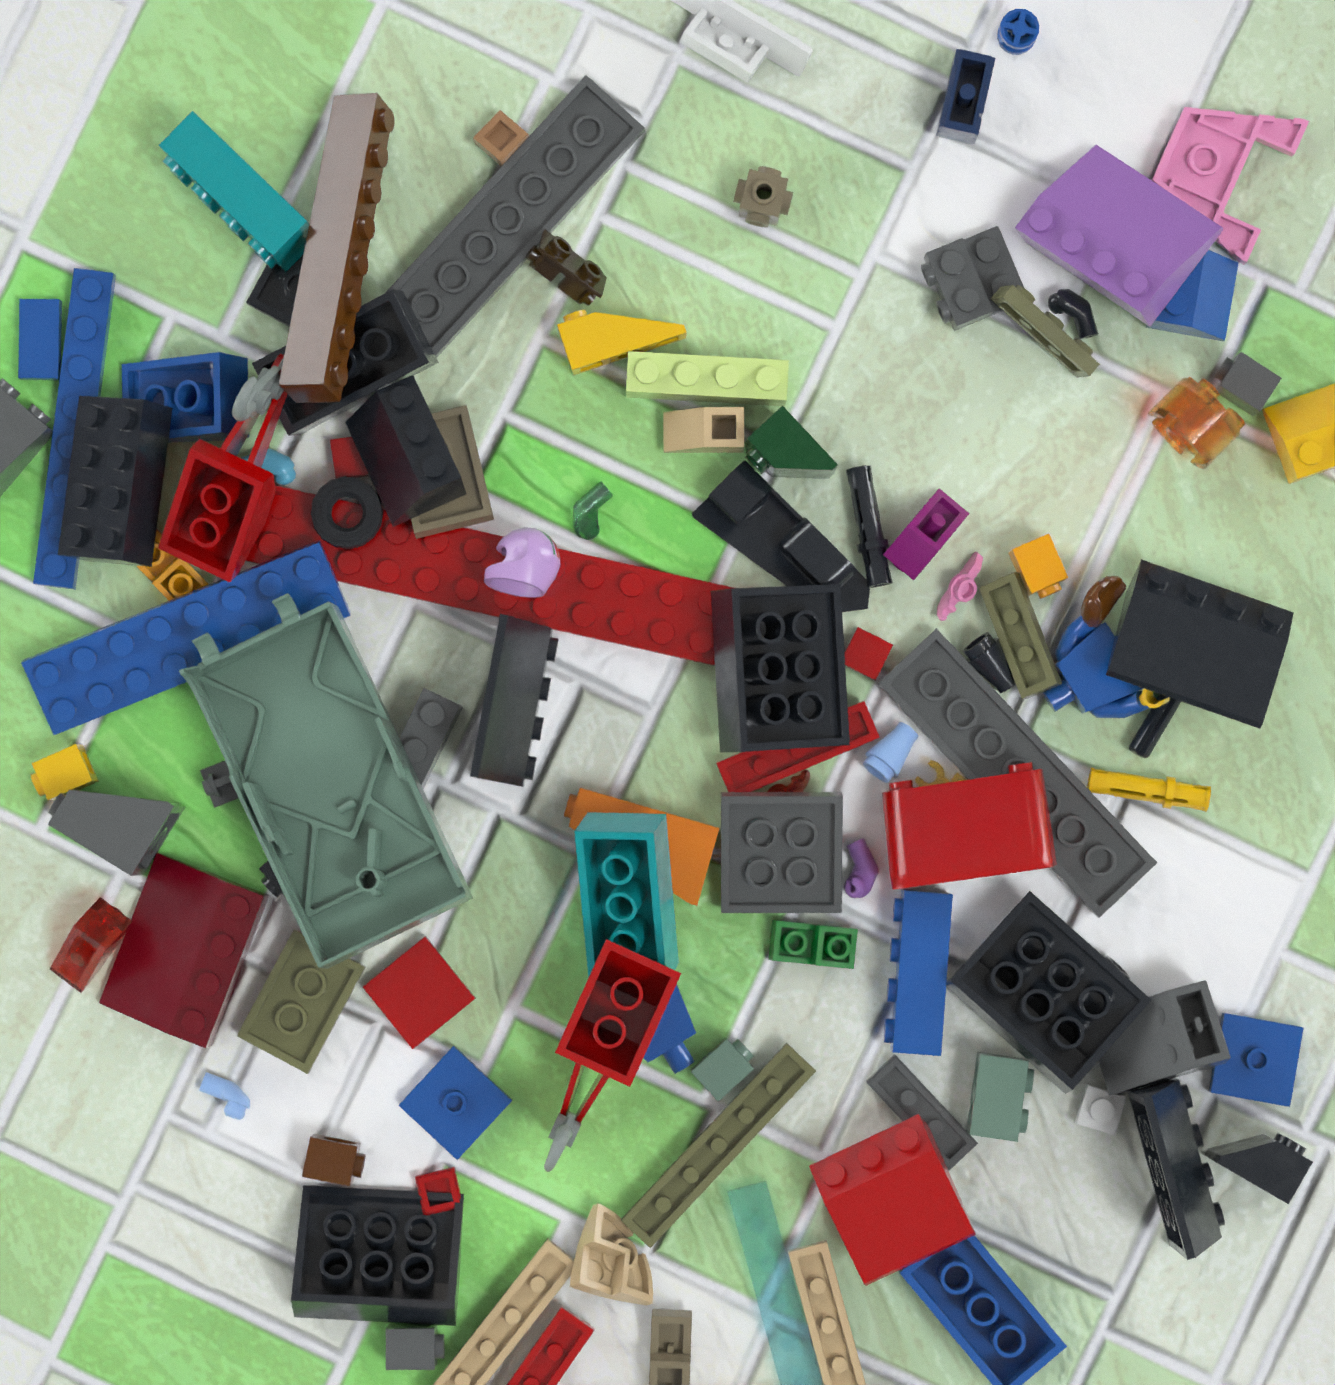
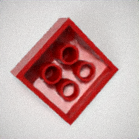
M919 1114L809 1165L824 1204L865 1286L976 1235L930 1127Z

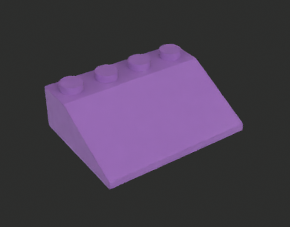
M1097 144L1037 197L1015 227L1028 245L1149 327L1224 230L1222 226Z

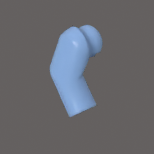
M206 1072L199 1091L227 1101V1105L224 1108L225 1115L236 1120L243 1119L246 1109H250L249 1097L236 1083Z

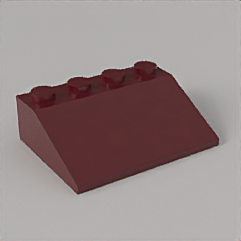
M156 853L99 1003L164 1033L200 1047L208 1048L212 1046L270 895Z

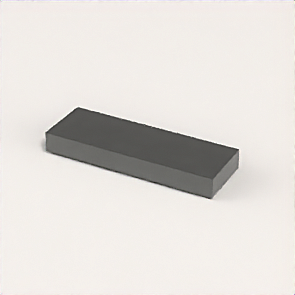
M895 1054L866 1080V1083L902 1121L917 1114L922 1117L930 1127L948 1171L978 1144Z

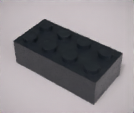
M392 289L362 305L360 311L356 313L354 324L355 342L353 348L349 351L347 362L348 380L346 385L343 386L340 402L296 403L287 394L279 419L288 436L301 435L368 400L377 390L411 375H416L439 363L403 291ZM286 346L252 363L258 376L264 367L267 369L271 368L280 353L285 354Z
M79 396L58 555L90 562L152 567L173 408L143 399Z

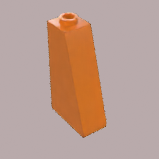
M583 788L579 789L578 795L570 793L564 817L570 818L569 827L573 830L577 828L587 812L666 814L673 894L687 903L697 906L719 828Z

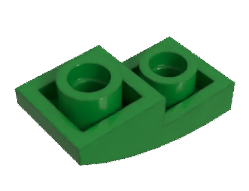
M772 920L768 960L854 969L858 929Z

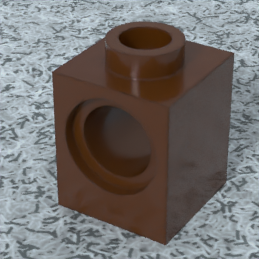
M313 1134L309 1139L302 1177L350 1186L354 1182V1177L361 1178L363 1174L366 1154L359 1153L361 1143Z

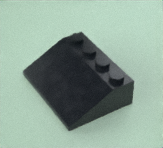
M1141 559L1126 591L1106 675L1260 729L1265 719L1289 640L1294 612Z
M841 584L733 588L711 591L720 753L850 745Z
M500 614L470 777L524 787L525 779L533 781L537 757L530 756L533 740L540 741L544 724V717L537 716L540 700L548 701L552 679L545 677L547 661L555 662L559 642L558 638L552 637V628Z
M1031 891L1021 899L946 984V987L1065 1094L1072 1091L1152 1000Z
M1172 1078L1127 1092L1169 1246L1189 1260L1196 1258L1222 1238L1219 1227L1225 1225V1220L1219 1202L1213 1203L1208 1187L1214 1186V1179L1208 1162L1203 1164L1201 1162L1198 1148L1203 1147L1204 1144L1197 1123L1191 1124L1187 1109L1193 1108L1190 1091L1187 1084L1180 1085L1179 1079Z
M303 1185L291 1294L294 1317L456 1326L464 1194H460V1203L455 1202V1209L423 1215L420 1202L422 1198L419 1196L418 1191ZM427 1192L430 1206L453 1201L452 1193Z

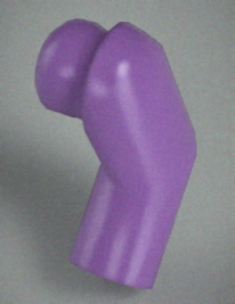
M864 837L846 846L855 865L844 883V890L849 897L854 899L863 898L869 894L879 873L878 866Z

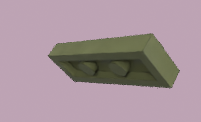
M1014 285L1002 286L991 297V300L1074 376H1091L1100 365L1091 356L1093 350L1078 338L1072 339L1062 330L1064 324L1059 318L1048 311L1043 313L1033 304L1035 301L1034 296L1020 285H1016V287Z
M1013 572L979 587L1021 699H1028L1061 685L1060 676L1020 573Z

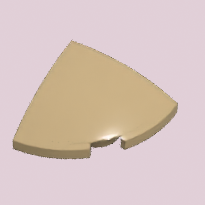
M599 1203L593 1205L582 1230L574 1258L569 1287L617 1301L641 1305L653 1304V1282L646 1255L643 1253L638 1255L636 1246L631 1240L627 1239L633 1236V1232L621 1221V1218Z

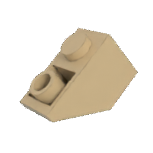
M700 407L663 412L664 453H743L744 407Z

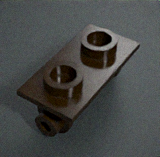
M545 229L542 232L539 246L534 245L525 256L530 261L529 266L550 282L559 273H562L565 277L558 283L557 287L578 304L584 303L589 306L596 296L601 298L607 277L603 274L600 267L590 260H584L572 250L570 244L565 239L553 236Z

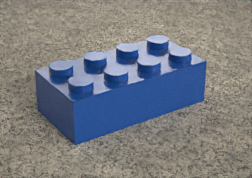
M975 1235L899 1270L901 1276L992 1385L1024 1384L1067 1347Z

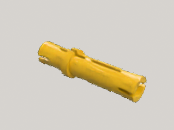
M1093 767L1090 768L1087 788L1091 793L1162 804V808L1167 809L1177 806L1207 812L1211 796V786L1176 782V778L1168 776L1166 780L1105 771Z

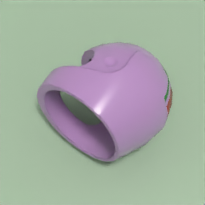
M523 527L515 529L505 535L498 543L496 549L505 556V559L485 569L484 583L496 591L509 595L529 598L542 597L555 580L561 565L556 543L549 535L536 528Z

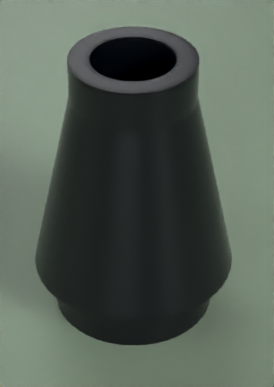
M989 632L977 637L963 650L964 654L968 657V663L989 681L999 693L1007 691L1016 684L999 639H993Z

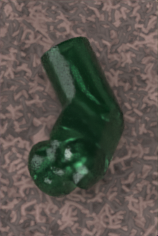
M601 481L576 501L573 506V529L578 537L585 540H593L598 536L600 532L598 509L613 497V494Z

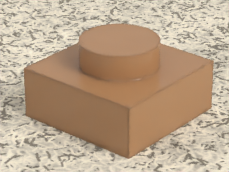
M499 110L473 137V140L481 150L502 166L524 143L529 134Z

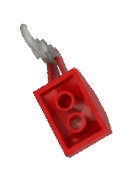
M282 353L277 356L270 369L264 367L258 378L250 377L241 388L232 408V415L237 422L221 447L218 448L199 439L190 448L158 549L228 582H231L238 575L266 523L276 493L273 473L261 467L287 397V393L279 386L284 354ZM269 406L248 461L237 457L259 415H263Z
M607 939L605 940L555 1051L556 1054L574 1061L575 1066L561 1111L548 1137L553 1142L544 1165L545 1171L550 1172L553 1170L566 1146L571 1148L581 1126V1121L608 1078L629 1087L631 1086L680 978V972ZM584 1067H587L599 1074L575 1114L569 1110Z

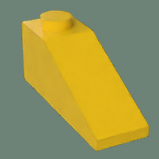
M586 310L567 314L563 317L564 322L557 324L573 376L628 358V351L647 352L686 339L687 335L685 326L682 324L599 312L587 315Z

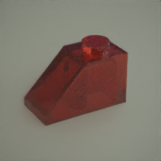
M100 897L73 925L49 970L82 993L120 944L132 920L126 917L118 908L110 905Z

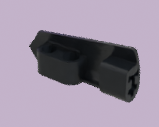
M746 460L740 463L708 495V498L692 512L694 519L786 586L841 584L842 612L868 609L870 588L867 587V579L807 518H802Z

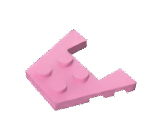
M1184 107L1152 177V181L1222 226L1224 230L1215 241L1235 260L1245 265L1261 229L1225 214L1224 209L1254 141L1292 157L1299 146L1309 121L1301 118H1294L1292 120L1274 118L1275 116L1270 115L1252 116L1235 114V112Z

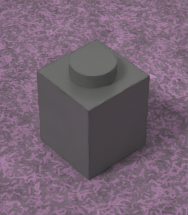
M1240 352L1233 360L1226 357L1214 375V378L1218 379L1219 382L1213 391L1248 414L1255 416L1261 411L1282 378L1243 352Z
M388 1324L386 1328V1370H435L437 1359H444L445 1336L444 1334H437V1325Z

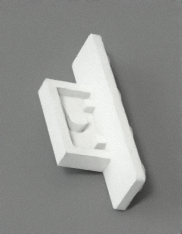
M671 0L695 15L683 32L680 43L747 83L765 57L794 75L800 76L813 51L810 46L803 43L797 37L791 36L769 23L765 18L754 14L733 0Z

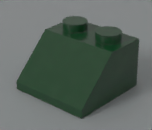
M783 405L746 440L745 449L747 450V456L745 458L760 474L767 471L772 477L829 479L835 473L838 466Z

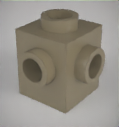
M760 166L758 171L749 169L747 180H738L733 202L740 203L739 217L746 218V223L767 228L769 224L777 226L780 214L788 216L793 192L786 190L788 179L781 177V171ZM760 189L771 192L772 195L770 198L763 200L757 196L756 191Z

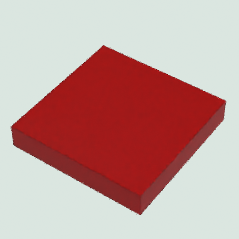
M427 936L423 937L363 986L364 990L412 1049L417 1047L476 999Z

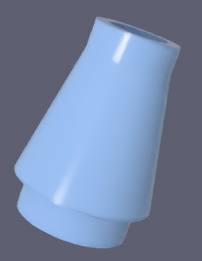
M899 722L895 729L865 753L867 758L863 762V766L882 782L888 783L892 777L897 778L914 742L919 737L918 734L907 724Z

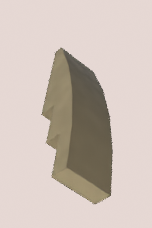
M652 1309L649 1385H690L692 1310Z

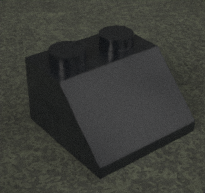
M1279 1133L1276 1134L1274 1139L1261 1134L1208 1148L1204 1155L1287 1204L1292 1200L1313 1161L1302 1156L1306 1150L1305 1147Z

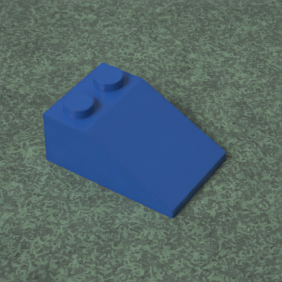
M215 352L121 364L122 398L143 399L173 408L168 443L197 442L199 439L205 442L222 441L227 438L236 424L237 420L232 415V408L241 388L248 380V358Z

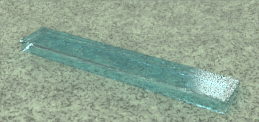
M766 1180L729 1190L727 1193L780 1385H822Z

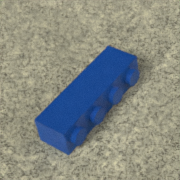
M902 890L901 898H894L892 919L893 922H899L898 938H891L890 962H896L895 979L888 978L887 1002L894 1003L892 1019L886 1018L884 1025V1043H891L890 1050L893 1053L941 1056L953 894Z

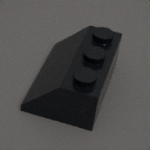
M414 375L377 390L345 422L393 527L467 494L460 473Z

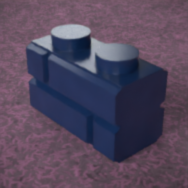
M956 49L936 136L975 144L979 135L981 117L984 113L995 57Z

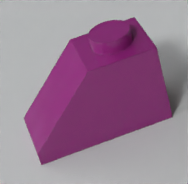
M939 488L883 555L897 569L904 572L912 580H915L970 513Z

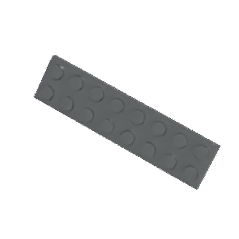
M587 75L582 78L385 292L387 293L392 289L404 292L436 358L527 260L525 256L534 245L539 246L542 232L546 229L552 233L645 132L644 126Z
M937 628L878 683L880 688L967 780L1009 774L1008 765L1032 762L1033 770L1043 769L1057 865L1050 868L1097 918H1100L1158 863Z

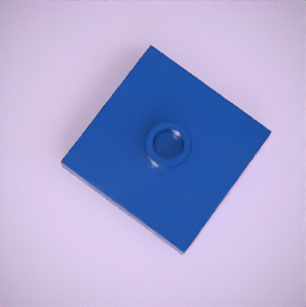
M1222 1012L1220 1025L1231 1058L1226 1064L1212 1068L1208 1092L1290 1107L1304 1027Z
M453 1046L398 1106L458 1160L512 1102V1099L456 1046Z

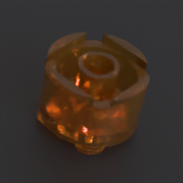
M1191 377L1182 378L1148 412V415L1156 417L1152 424L1173 449L1180 455L1184 451H1189L1195 456L1190 462L1198 468L1206 469L1240 435V429L1245 425V422L1233 409L1224 408L1217 400L1220 396L1219 392L1210 382L1203 378L1198 383Z

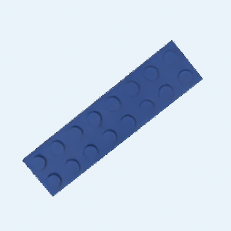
M318 540L241 571L231 582L223 579L26 658L21 664L53 735H57L187 682L180 675L179 670L198 666L202 662L200 653L192 643V640L209 633L220 653L282 623L279 612L272 601L287 593L290 594L295 602L300 615L326 602H331L338 606L344 618L351 616V611L322 543Z

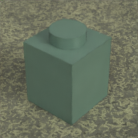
M725 1037L691 1068V1073L719 1102L754 1070V1067L749 1062L754 1055L739 1039L731 1043Z

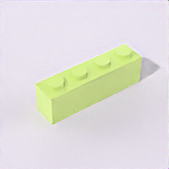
M628 351L626 398L785 406L787 401L789 360Z

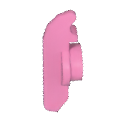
M974 552L960 573L951 579L948 590L942 596L937 606L939 620L945 621L948 614L955 612L957 602H968L975 596L977 585L974 579L980 572L983 557L978 552Z

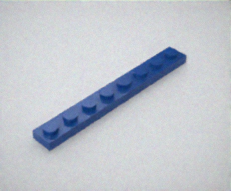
M74 268L33 580L35 585L76 590L79 559L58 555L79 396H101L116 275L111 272Z

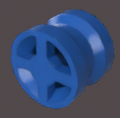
M1026 9L1009 11L1003 17L997 31V40L1000 47L1012 55L1027 53L1033 47L1039 34L1040 25L1037 17Z

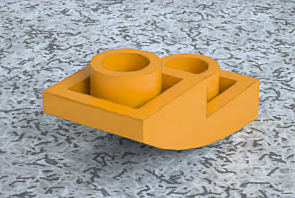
M157 529L152 567L137 566L168 601L209 585L190 563L158 549L162 533Z

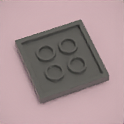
M721 792V913H842V792Z

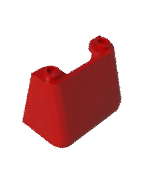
M1029 762L1008 765L1009 774L921 787H913L912 780L888 783L890 791L882 792L892 890L1038 870L1057 865L1043 769L1033 770V764Z

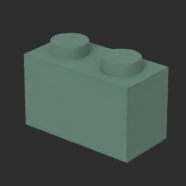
M977 1052L966 1128L969 1135L1018 1142L1019 1133H1026L1029 1110L1023 1109L1024 1094L1031 1093L1034 1081V1069L1028 1068V1060Z

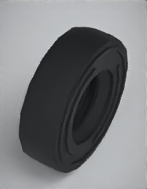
M344 476L330 480L318 490L312 500L310 515L314 529L324 541L337 548L352 549L364 546L376 536L382 525L384 510L379 495L371 485L359 478ZM345 497L357 500L363 510L360 522L351 528H341L336 525L332 518L334 504Z

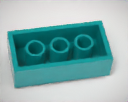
M194 111L159 144V147L167 155L162 161L186 187L193 182L194 185L191 187V190L214 214L221 209L223 212L219 217L243 242L249 236L251 240L248 242V245L271 269L278 264L287 272L304 254L309 229L307 220Z
M587 812L574 833L588 978L606 939L675 970L679 964L666 814Z

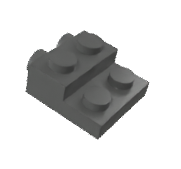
M999 226L931 250L925 254L923 258L925 264L921 265L927 285L929 287L935 285L941 299L936 302L940 317L944 324L950 322L954 331L1002 312L1003 310L991 300V297L1000 287L1008 285L1024 287Z

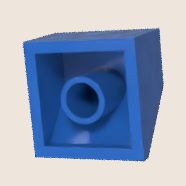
M1208 250L1150 327L1146 325V328L1224 342L1239 263Z

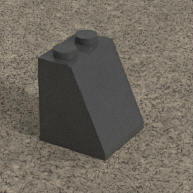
M3 378L0 380V497L53 434V430L46 425L51 418L33 403L28 409L16 400L21 393Z
M69 790L66 795L60 793L54 800L48 812L52 815L48 825L130 876L145 874L156 853H158L184 811L185 806L177 802Z

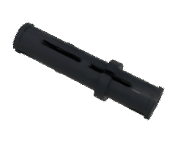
M864 465L847 469L846 474L850 485L851 499L859 533L860 544L857 545V550L863 557L867 587L875 588L890 585L893 581L888 559L883 555L886 549L889 548L888 539H884L881 528L871 465Z

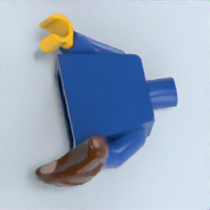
M1106 576L1088 590L1082 602L1081 615L1066 627L1055 650L1057 659L1055 666L1062 684L1042 692L1054 712L1074 701L1082 714L1090 711L1096 718H1127L1147 710L1149 707L1158 708L1170 700V697L1161 701L1157 700L1153 695V691L1106 675L1115 636L1107 623L1102 622L1126 590V584L1118 576Z

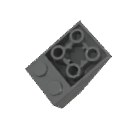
M1207 980L1149 997L1152 999L1151 1002L1099 1060L1109 1096L1226 1064L1231 1057Z

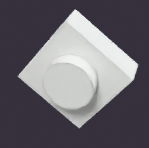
M1086 1084L1075 1123L1115 1136L1127 1097L1120 1094L1109 1096L1107 1090Z

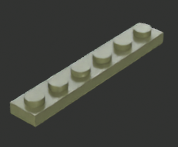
M786 1042L621 1218V1221L651 1248L809 1080L816 1070Z

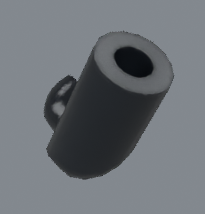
M1059 289L1057 293L1049 296L1048 307L1053 314H1062L1064 312L1073 317L1080 340L1099 334L1088 300L1070 289Z

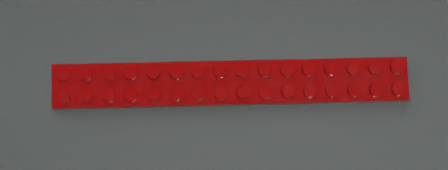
M276 486V493L266 523L246 559V562L261 564L320 540L336 579L340 583L497 618L500 617V614L509 615L550 627L555 631L715 666L711 591L733 589V587L558 549L561 565L555 580L544 596L529 598L509 595L496 591L484 583L485 569L505 559V556L496 549L504 536L463 527L416 539L411 519L393 527L384 510L382 525L373 539L364 546L352 549L337 548L324 541L314 529L310 514L312 500L316 494ZM338 500L332 508L333 521L341 528L354 527L362 518L363 510L361 504Z

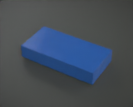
M20 299L18 378L20 380H60L62 301L60 299Z

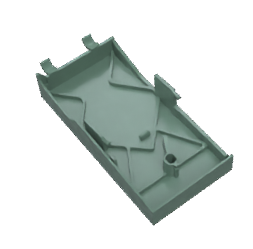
M287 593L272 601L279 612L282 623L221 653L212 636L206 633L192 640V643L200 653L202 662L198 666L179 670V672L191 687L229 769L231 783L318 968L328 969L473 899V896L339 607L331 602H326L300 615L295 602L290 594Z

